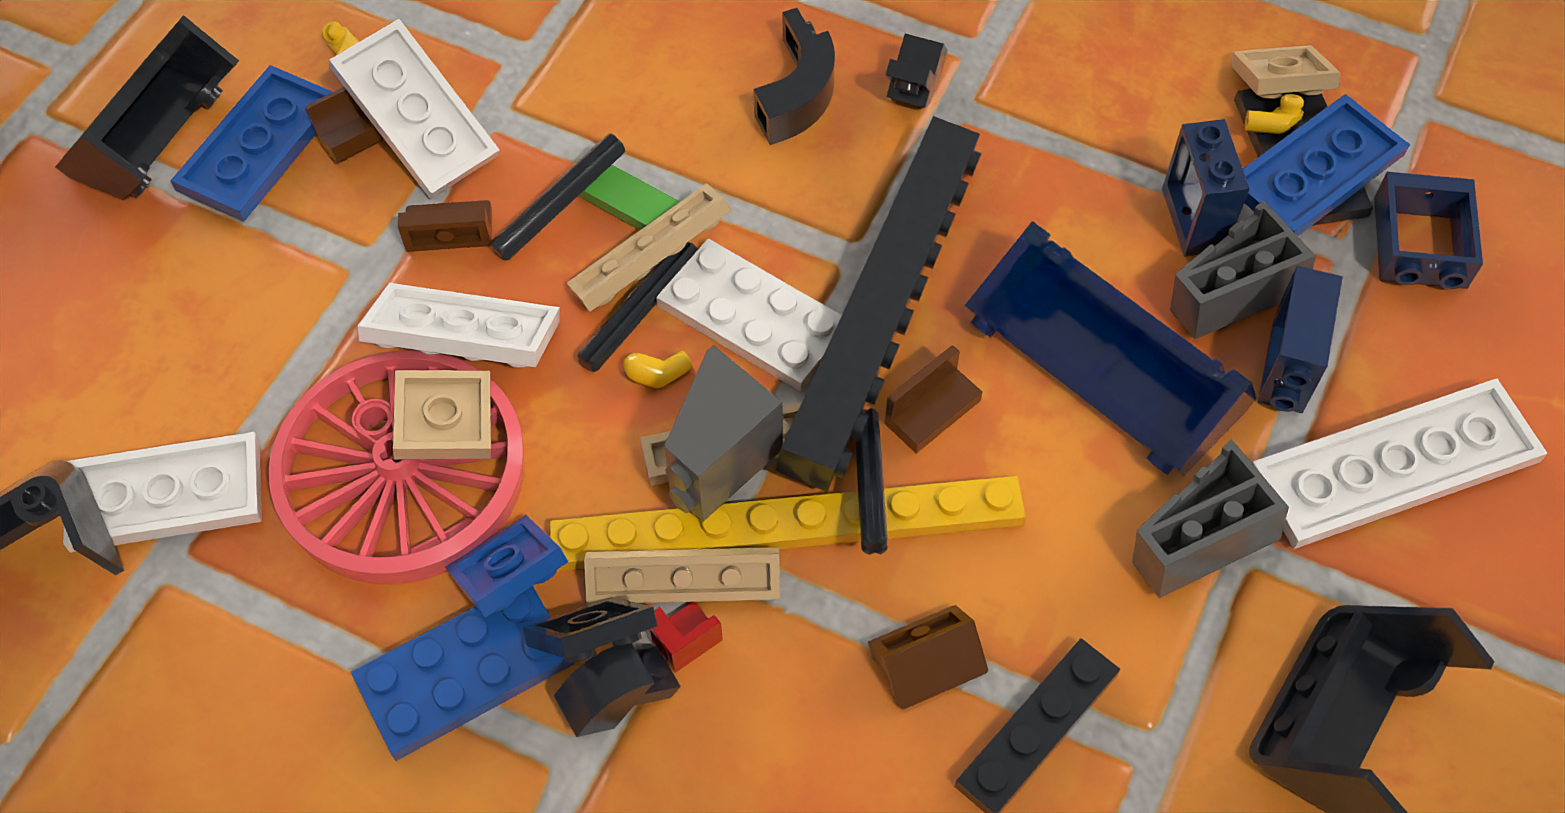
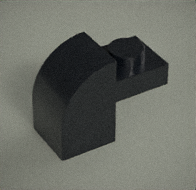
M905 33L897 60L890 59L885 74L891 81L886 97L927 108L938 85L948 52L945 44Z
M631 643L613 646L587 660L567 678L554 694V697L575 736L580 737L615 729L634 706L671 698L681 686L658 646L635 650Z

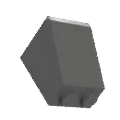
M714 345L706 351L664 445L667 465L665 472L669 480L670 491L668 494L671 500L684 513L692 511L703 522L778 455L783 445L782 401Z

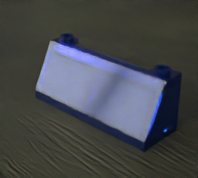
M1032 221L965 304V307L974 315L970 323L989 338L998 333L1150 451L1146 459L1168 476L1174 469L1184 477L1257 399L1252 382L1233 368L1226 373L1221 362L1217 359L1212 360L1075 259L1069 250L1064 247L1062 249L1054 241L1048 240L1051 237L1050 233Z

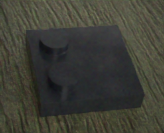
M610 597L525 626L523 631L528 647L565 658L567 662H579L597 654L595 648L611 642L613 646L634 643L642 638V631L658 625L653 606Z

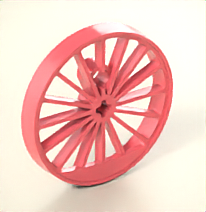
M414 350L393 351L365 357L327 375L309 389L291 409L282 423L273 444L269 463L270 493L275 510L286 530L308 555L319 564L339 575L362 582L375 584L410 583L447 572L446 566L496 535L510 517L521 491L524 476V452L521 428L515 410L507 396L492 379H490L491 426L497 422H502L507 432L506 442L491 444V459L507 457L502 479L443 467L488 459H401L400 462H394L397 460L394 459L395 370L480 371L457 358L444 354H425ZM389 378L390 404L382 399H369L365 401L358 388ZM348 393H352L359 404L352 414L354 428L326 410L335 401ZM320 419L368 452L302 440L313 422ZM377 421H387L385 426L377 431L367 430L370 425L372 428L377 426ZM297 453L358 464L291 475L293 460ZM431 479L494 491L495 494L486 507L477 511ZM354 481L294 512L290 495L292 490ZM415 484L467 517V519L443 532ZM407 488L411 491L437 535L412 549L410 545ZM397 493L401 554L395 557H373ZM362 495L322 540L315 537L304 527L307 523ZM380 499L360 554L356 555L336 549L335 547Z

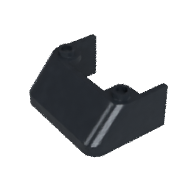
M183 15L67 151L55 168L73 180L118 198L124 199L129 194L137 198L152 180L146 175L150 165L201 104L208 109L223 91L217 86L218 83L236 66L239 60Z
M63 460L50 462L0 492V550L60 516L72 547L76 552L114 575L124 571L87 478L81 470L71 463Z
M1341 605L1326 612L1315 625L1252 740L1249 755L1264 774L1330 813H1408L1372 770L1360 768L1395 697H1416L1429 693L1436 687L1446 667L1491 670L1495 661L1453 608Z

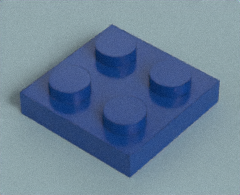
M525 515L445 568L473 605L484 617H487L493 612L501 611L510 606L515 597L533 585L544 583L552 578L557 569L568 563V560L560 546Z

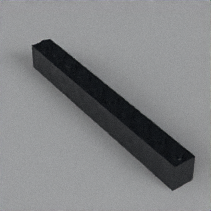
M932 117L781 447L775 469L776 472L825 492H828L834 476L841 479L844 478L853 456V452L846 450L850 439L859 442L869 415L862 413L866 402L875 405L885 381V379L878 377L881 367L890 370L900 346V344L893 342L896 333L905 335L914 310L907 307L911 299L917 302L920 301L929 278L922 275L925 267L934 268L942 248L941 244L936 243L938 235L947 237L956 213L949 211L951 205L960 207L969 185L968 182L963 181L964 175L973 177L982 153L975 151L980 136L979 133L941 118Z

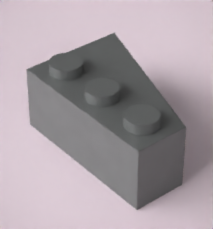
M1263 200L1255 207L1253 215L1242 224L1237 222L1229 229L1227 237L1216 246L1212 244L1175 274L1170 311L1194 339H1197L1280 304L1296 266L1313 269L1316 255Z
M1231 439L1222 447L1221 454L1208 467L1203 466L1194 475L1193 481L1179 495L1175 493L1137 530L1132 563L1158 598H1161L1280 540L1289 506Z

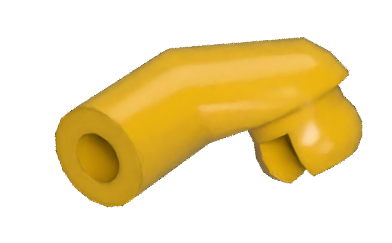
M336 21L329 22L322 30L323 39L328 41L329 47L336 55L359 42L348 28L342 27Z
M1286 94L1280 100V107H1277L1273 112L1248 110L1245 118V131L1271 134L1285 133L1302 119L1304 112L1301 108L1303 107L1304 100L1299 95Z
M681 350L664 361L646 354L632 353L624 360L623 367L631 380L659 389L692 370L693 364L688 355Z

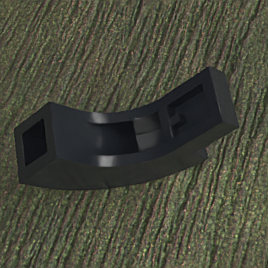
M798 8L782 12L783 41L797 65L796 69L779 81L754 89V116L770 145L792 138L811 127L827 109L834 90L835 51L832 38L828 31L816 34L810 21L805 22Z

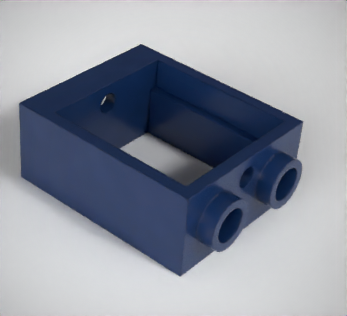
M1225 119L1182 124L1163 183L1162 191L1185 257L1199 255L1211 244L1216 246L1228 236L1229 229L1238 221L1250 190ZM1183 210L1190 212V215H1184Z
M1387 171L1374 197L1379 279L1381 281L1398 282L1403 285L1422 284L1442 286L1446 289H1468L1483 265L1474 179ZM1397 213L1450 218L1454 256L1399 251Z
M1296 266L1274 315L1258 397L1259 403L1271 405L1280 411H1295L1303 414L1328 367L1343 276Z

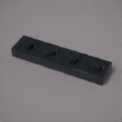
M1080 638L960 775L954 787L983 812L1001 813L1115 680L1121 669Z

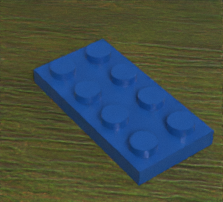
M269 65L170 180L175 191L245 221L316 135V131L305 111L306 105L333 91Z
M1344 94L1243 168L1250 188L1244 204L1254 211L1255 207L1264 200L1287 226L1299 236L1402 158L1410 144L1351 97Z
M533 586L515 597L513 603L501 611L493 612L484 617L474 607L351 672L395 761L575 664V662H567L565 658L527 646L523 627L551 618Z

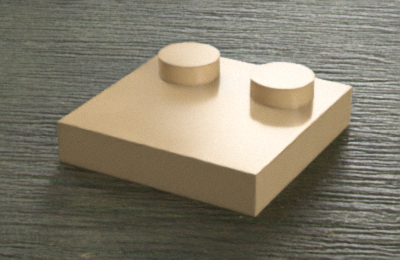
M1312 45L1233 51L1231 67L1258 96L1263 98H1279L1283 93L1289 92L1318 95L1323 90L1339 88L1341 72Z
M395 370L394 459H491L490 371Z

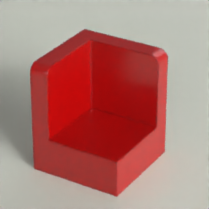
M695 602L689 603L669 618L661 607H658L654 610L658 626L646 630L647 637L655 647L658 646L674 673L723 640L721 622L715 615L708 618Z

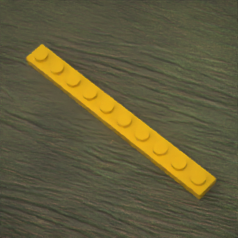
M1018 476L884 488L888 539L1024 526L1026 519ZM858 491L722 504L704 522L692 511L684 513L679 508L551 520L550 537L560 546L568 560V563L557 569V571L585 569L584 557L586 552L779 547L780 550L861 542Z

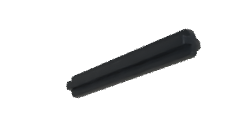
M611 133L599 141L491 241V246L497 255L504 260L511 259L625 153L623 143Z
M688 241L680 252L667 256L654 266L578 352V362L581 366L590 372H596L602 367L657 304L656 297L696 253L697 247L693 243Z
M870 408L868 410L863 409L862 413L869 415L859 442L855 440L861 549L868 555L873 553L881 555L888 549L880 425L879 413L875 409Z

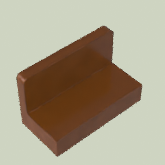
M345 87L305 107V111L323 148L337 163L384 139Z
M481 200L407 206L406 212L398 213V230L406 252L491 246L492 207L490 201Z
M953 345L887 398L885 425L916 454L981 401L983 392L957 369L960 351Z
M956 605L868 641L872 657L887 673L895 702L901 709H906L988 672L987 662L975 621Z

